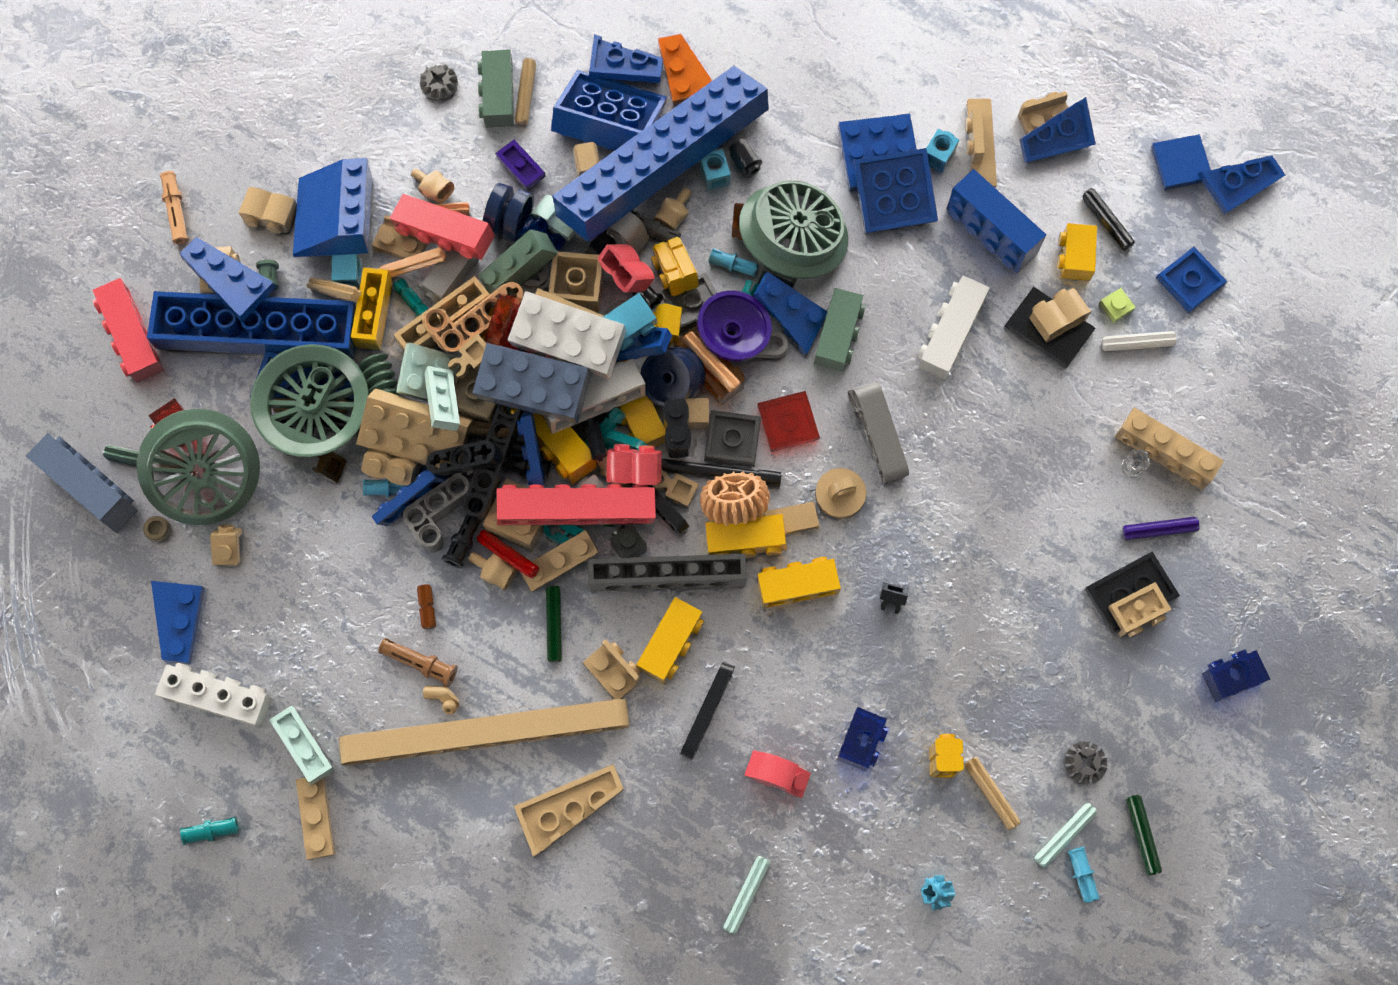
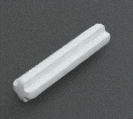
M1170 331L1109 336L1102 339L1101 345L1102 350L1105 352L1168 347L1175 345L1176 334Z

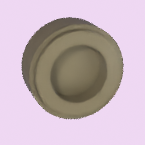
M152 516L144 523L143 532L150 541L160 543L170 536L171 525L161 516Z

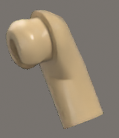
M424 686V699H439L443 704L442 708L445 713H455L459 707V699L448 687Z

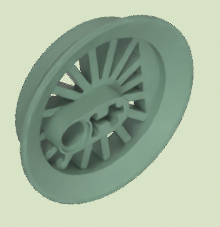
M794 180L777 182L753 193L742 207L739 217V230L746 248L762 265L780 275L798 279L817 278L833 271L846 255L849 238L842 212L837 203L826 192L812 184ZM798 195L803 196L802 202H801V205H800V206H799ZM808 199L814 201V203L805 211ZM819 206L823 208L822 210L815 211ZM779 233H782V234L775 240V235H776V234H779ZM785 239L790 240L787 248L781 245ZM795 242H798L799 252L792 250ZM807 246L809 247L812 253H808Z
M316 344L301 345L278 354L261 370L251 393V415L260 435L275 449L296 457H317L339 449L354 437L360 429L369 393L363 373L349 356L329 346ZM312 367V372L308 379H306L303 369ZM296 371H298L302 381V389L290 377ZM335 371L342 374L337 379H335L333 376ZM322 378H329L326 384L318 385ZM286 379L299 395L279 387L280 384ZM345 382H350L352 387L334 393ZM275 393H279L295 401L273 400ZM354 395V402H335ZM272 408H291L272 415ZM332 409L353 411L351 416L348 417ZM326 414L347 424L340 431ZM292 417V418H291L290 420H288L285 424H282V423L279 422V421H282V420H285V419H288V418ZM320 417L336 433L335 436L327 439ZM315 422H316V425H317V428H318V431H319L321 440L314 438V426H315ZM306 426H307V434L303 433V431L305 430Z
M187 409L163 418L148 432L141 444L137 457L138 480L148 501L163 515L172 520L190 525L213 524L236 514L252 497L260 474L258 451L249 433L229 416L208 409ZM219 434L226 437L229 441L209 457ZM213 435L204 454H202L203 437ZM197 440V453H195L191 441ZM181 444H186L190 455L180 447ZM233 445L239 452V454L215 461ZM173 448L183 459L164 450ZM155 454L180 466L153 464ZM242 460L244 470L218 467ZM195 465L203 468V478L200 479L198 471H193ZM153 471L177 472V474L155 481ZM218 475L243 476L241 485H238ZM181 480L164 495L158 488L159 486ZM188 483L178 505L168 500ZM218 483L237 492L230 499L219 488ZM192 488L194 491V511L182 508ZM204 488H210L214 491L215 495L212 498H204L201 496L200 491ZM220 497L225 504L216 508L215 504ZM199 505L209 507L210 510L199 511Z

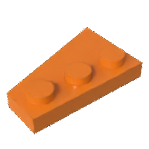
M682 34L658 38L673 105H678L709 84L712 79Z

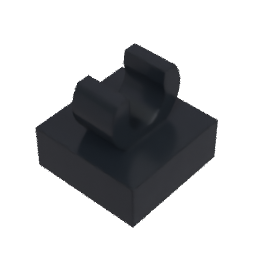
M883 582L880 592V599L882 600L881 610H885L886 604L892 602L896 605L894 613L898 614L901 605L905 606L908 588Z

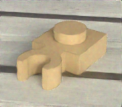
M478 333L458 350L463 356L454 358L448 363L451 370L461 365V370L456 374L459 379L467 376L471 366L476 371L480 368L486 342Z
M662 470L661 477L664 479L663 482L652 486L657 491L666 490V499L688 508L699 487V483L677 473L671 479Z

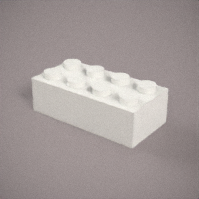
M525 291L508 341L512 346L522 350L587 367L590 373L610 379L627 330L624 324Z

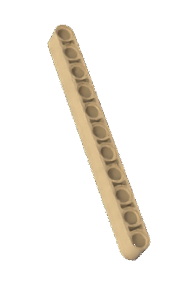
M627 700L600 701L339 737L341 765H357L624 729L630 727Z

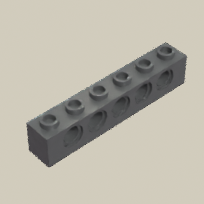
M745 554L588 559V585L590 591L746 586L747 580Z

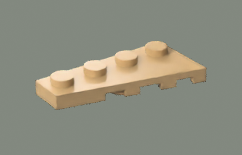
M614 764L514 806L533 857H536L624 791Z

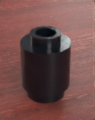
M739 139L729 147L730 157L743 176H753L760 171L762 160L750 142H746L745 139Z

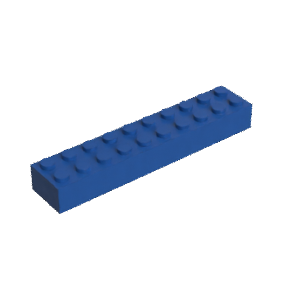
M732 66L552 195L556 217L586 241L590 242L769 110L768 88L736 66Z

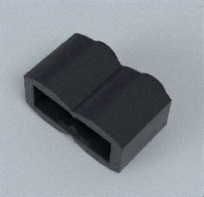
M685 399L666 400L663 407V423L666 430L665 445L667 454L670 458L689 457L691 451V432L688 426L689 408Z

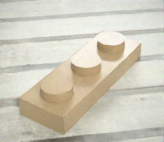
M585 530L533 560L532 562L539 567V572L535 578L531 579L523 573L521 574L531 592H534L600 552L588 530Z
M306 777L296 779L306 860L334 856L335 848L325 777L313 785L309 784Z

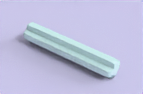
M1085 804L1034 857L1035 861L1041 867H1047L1097 815V810L1091 804Z
M761 856L756 858L724 924L726 931L732 934L737 933L770 865L767 859Z

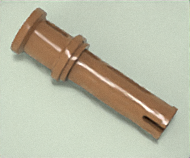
M388 638L382 640L378 649V653L421 671L425 678L432 677L443 682V685L446 687L452 684L458 670V666L455 664L448 665L439 661L435 655L427 657Z

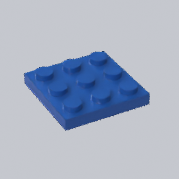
M910 113L843 121L838 124L849 192L858 191L853 160L917 149Z
M927 148L853 160L865 234L938 221Z

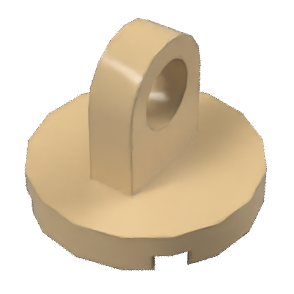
M837 468L831 469L822 475L817 482L815 497L817 505L823 513L837 519H845L854 516L860 511L865 503L867 492L865 483L858 474L849 469Z

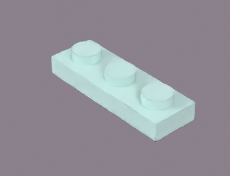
M427 366L425 381L431 426L457 431L460 420L453 372L448 369Z
M293 705L270 719L273 727L310 785L315 784L334 771Z

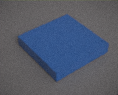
M1200 134L1156 142L1151 146L1164 190L1203 183L1197 174L1204 170H1211Z
M1194 246L1156 277L1189 314L1228 282Z

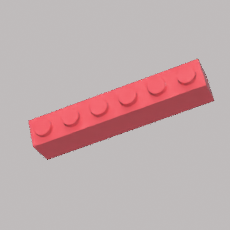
M535 484L529 485L528 488H518L516 485H503L502 488L497 489V525L653 524L656 518L655 487H648V485L635 484L633 488H622L620 484L607 485V488H596L594 484L581 485V488H570V485L559 484L555 485L554 488H544L543 485Z

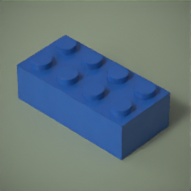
M975 169L970 171L952 189L946 208L950 216L965 225L967 231L972 236H977L989 252L999 256L1002 259V263L1008 269H1013L1018 273L1038 254L1047 234Z

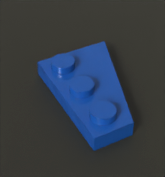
M1086 97L1075 102L1019 139L1024 163L1096 145Z
M765 273L754 296L761 302L770 316L776 318L784 328L783 332L788 338L794 340L801 354H807L828 311L771 273Z

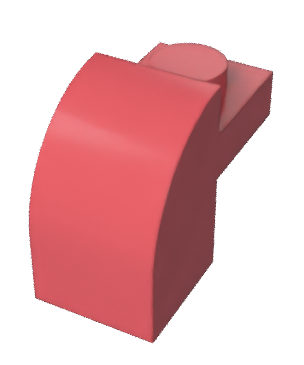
M754 750L744 776L756 782L776 787L798 798L803 797L811 775L810 772L800 768L798 764Z

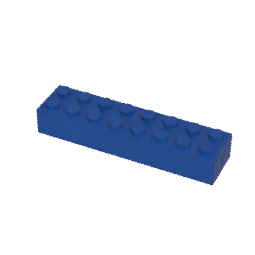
M154 291L147 339L155 349L265 354V351L280 354L293 347L316 344L335 348L351 359H354L356 346L351 339L356 304L352 301L266 297L241 322L231 308L229 309L217 294Z

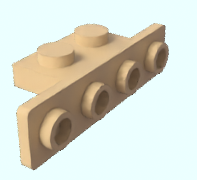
M968 99L965 132L969 133L966 150L967 155H970L971 171L975 169L996 188L997 177L991 99Z

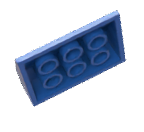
M576 70L553 107L551 131L562 136L582 140L585 143L594 142L596 145L605 147L608 150H616L660 119L667 96L610 79L589 78V73Z
M367 158L342 159L299 178L293 257L368 253L372 174Z

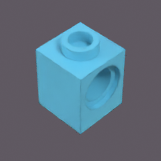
M937 129L926 147L929 167L943 173L956 152L960 139L956 138L951 132ZM937 147H943L946 151H940Z
M723 149L713 150L699 161V167L707 191L730 185L731 173ZM718 166L719 169L711 170L709 167Z
M358 254L332 255L333 282L360 289L361 260Z

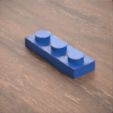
M525 411L521 414V420H517L519 435H524L525 445H522V454L524 461L528 460L530 470H526L528 485L538 484L543 485L545 488L546 481L534 415L531 412Z

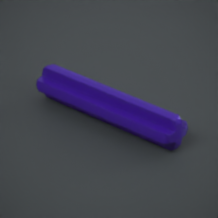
M1196 517L1125 525L1122 531L1125 540L1197 532L1200 529V523Z

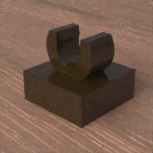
M335 452L317 456L319 461L312 470L327 481L338 484L347 460Z

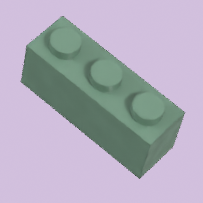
M482 51V60L477 62L478 74L482 75V82H478L479 97H483V103L478 104L479 118H484L486 127L514 126L513 61L511 51Z
M530 229L479 273L478 277L489 294L508 282H515L521 286L554 258L558 252L546 233ZM507 290L508 293L503 298H507L514 290Z
M834 288L814 364L842 372L845 364L850 365L854 351L849 349L851 341H857L860 327H856L857 319H863L866 305L862 304L864 295Z

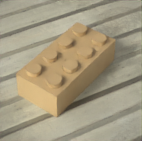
M375 388L367 397L356 444L426 465L427 458L432 452L467 444L473 418L459 414L460 425L457 431L434 428L431 426L428 404ZM464 452L458 458L459 465L462 464ZM440 459V463L436 464V467L440 468L441 463L448 462L451 464V462Z

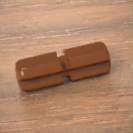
M429 584L420 585L417 587L418 603L421 607L419 609L421 627L423 629H432L436 627L435 612L432 607L434 605L432 587Z

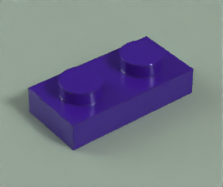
M515 139L495 153L496 158L526 191L546 177L541 167Z

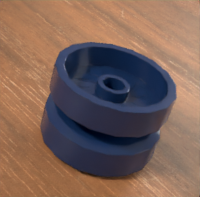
M499 182L494 186L483 216V221L489 223L494 232V238H498L503 234L504 241L514 244L526 233L530 223L529 215L534 207V194L521 189L514 194L513 187Z
M671 347L664 354L649 356L641 366L640 374L645 382V394L658 405L664 406L666 400L693 398L699 394L704 386V365L701 359L691 349L686 347Z

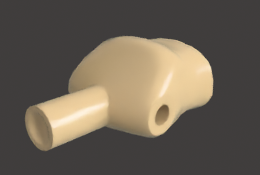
M417 168L411 172V176L421 182L418 187L419 192L439 204L445 202L454 191L453 182L444 178L437 170L428 175Z
M683 188L676 200L669 197L665 198L660 210L653 218L654 221L658 220L663 223L662 225L675 231L689 213L684 204L692 194L691 191Z
M472 552L468 558L469 562L482 568L481 579L500 587L504 591L517 572V569L496 554L485 559Z

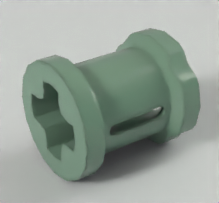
M268 259L259 260L256 263L259 274L271 280L275 286L274 290H277L279 283L276 281V270L279 268V263Z

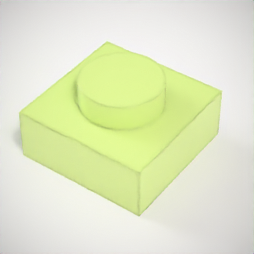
M1122 288L1099 302V305L1113 323L1135 309L1134 304Z

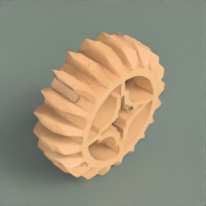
M733 471L732 474L723 473L721 477L715 476L714 480L707 481V484L702 487V492L700 493V505L704 516H707L709 521H715L716 524L724 523L725 526L729 524L737 526L738 523L747 524L749 520L756 521V517L763 516V513L768 510L770 499L766 482L761 480V476H754L753 473L745 474L744 471L741 473H734Z

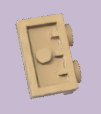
M1066 91L1061 93L1052 92L1046 97L1037 100L1029 99L1021 105L1018 118L1025 135L1068 108L1066 104L1068 94Z
M1156 582L1108 607L1121 629L1118 632L1119 636L1123 637L1128 634L1130 638L1143 632L1142 626L1148 623L1155 626L1166 620L1165 614L1172 610Z
M605 639L602 642V646L583 661V665L614 700L623 699L641 683V678L638 676L641 671L632 661L627 663L621 655L624 652L614 641L610 644Z

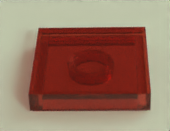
M806 391L757 403L770 452L819 440L820 436Z

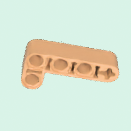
M508 282L497 288L454 323L443 310L431 309L423 315L422 324L443 351L456 352L477 333L483 332L516 306L523 298V289L518 283ZM513 289L515 291L512 295L513 298L506 299L503 302L499 300L507 295V290ZM488 302L493 303L496 307V314L492 317L485 313V305ZM432 313L438 314L441 318V324L437 328L432 327L429 323V316ZM468 318L474 319L477 323L474 332H469L465 328V321ZM449 333L457 338V344L453 348L445 344V337Z

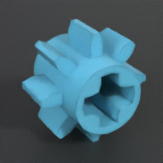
M934 875V878H926V884L921 889L923 903L932 904V910H942L943 907H951L950 902L956 896L952 885L953 882H944V875Z

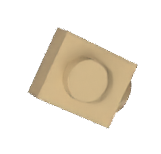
M224 524L218 526L211 533L212 565H238L241 562L239 536L242 534V528H234L232 524Z

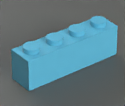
M640 293L603 316V318L625 325L627 332L621 346L622 351L629 348L634 343L633 339L639 335L646 336L655 330L656 327L654 325L658 323L657 318Z

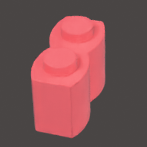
M607 244L598 256L601 267L613 276L616 285L626 293L646 291L655 279L650 267L640 261L635 249L628 244Z
M615 444L614 448L607 450L606 482L657 485L661 482L662 451L655 450V446L642 445L639 446V450L630 449L628 444Z

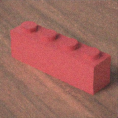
M406 194L402 195L390 216V220L399 234L406 237L408 235L414 236L425 244L430 242L437 244L445 251H457L468 259L474 257L482 260L495 237L487 222Z
M118 278L93 289L96 297L93 300V304L98 313H102L105 318L102 321V325L108 335L112 334L114 341L111 342V345L116 355H121L123 362L120 363V366L125 376H131L137 383L164 371L154 346L147 339L148 331L130 290L123 280Z

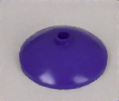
M729 290L716 293L704 302L697 317V330L702 343L714 355L729 361H746L756 357L765 349L771 337L772 323L767 310L756 298L744 292ZM727 331H732L734 336L729 335Z

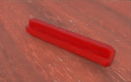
M482 530L477 536V542L531 579L536 577L539 567L486 530Z

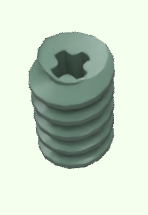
M387 354L368 356L359 365L366 380L369 395L375 388L399 395L396 393L397 388H394L398 382L395 379H391L395 376V372L388 370L392 367V363L385 361L389 356Z

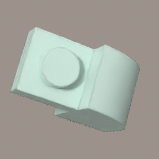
M545 195L529 215L531 224L549 236L555 232L569 241L575 234L573 229L556 217L553 199L550 195Z

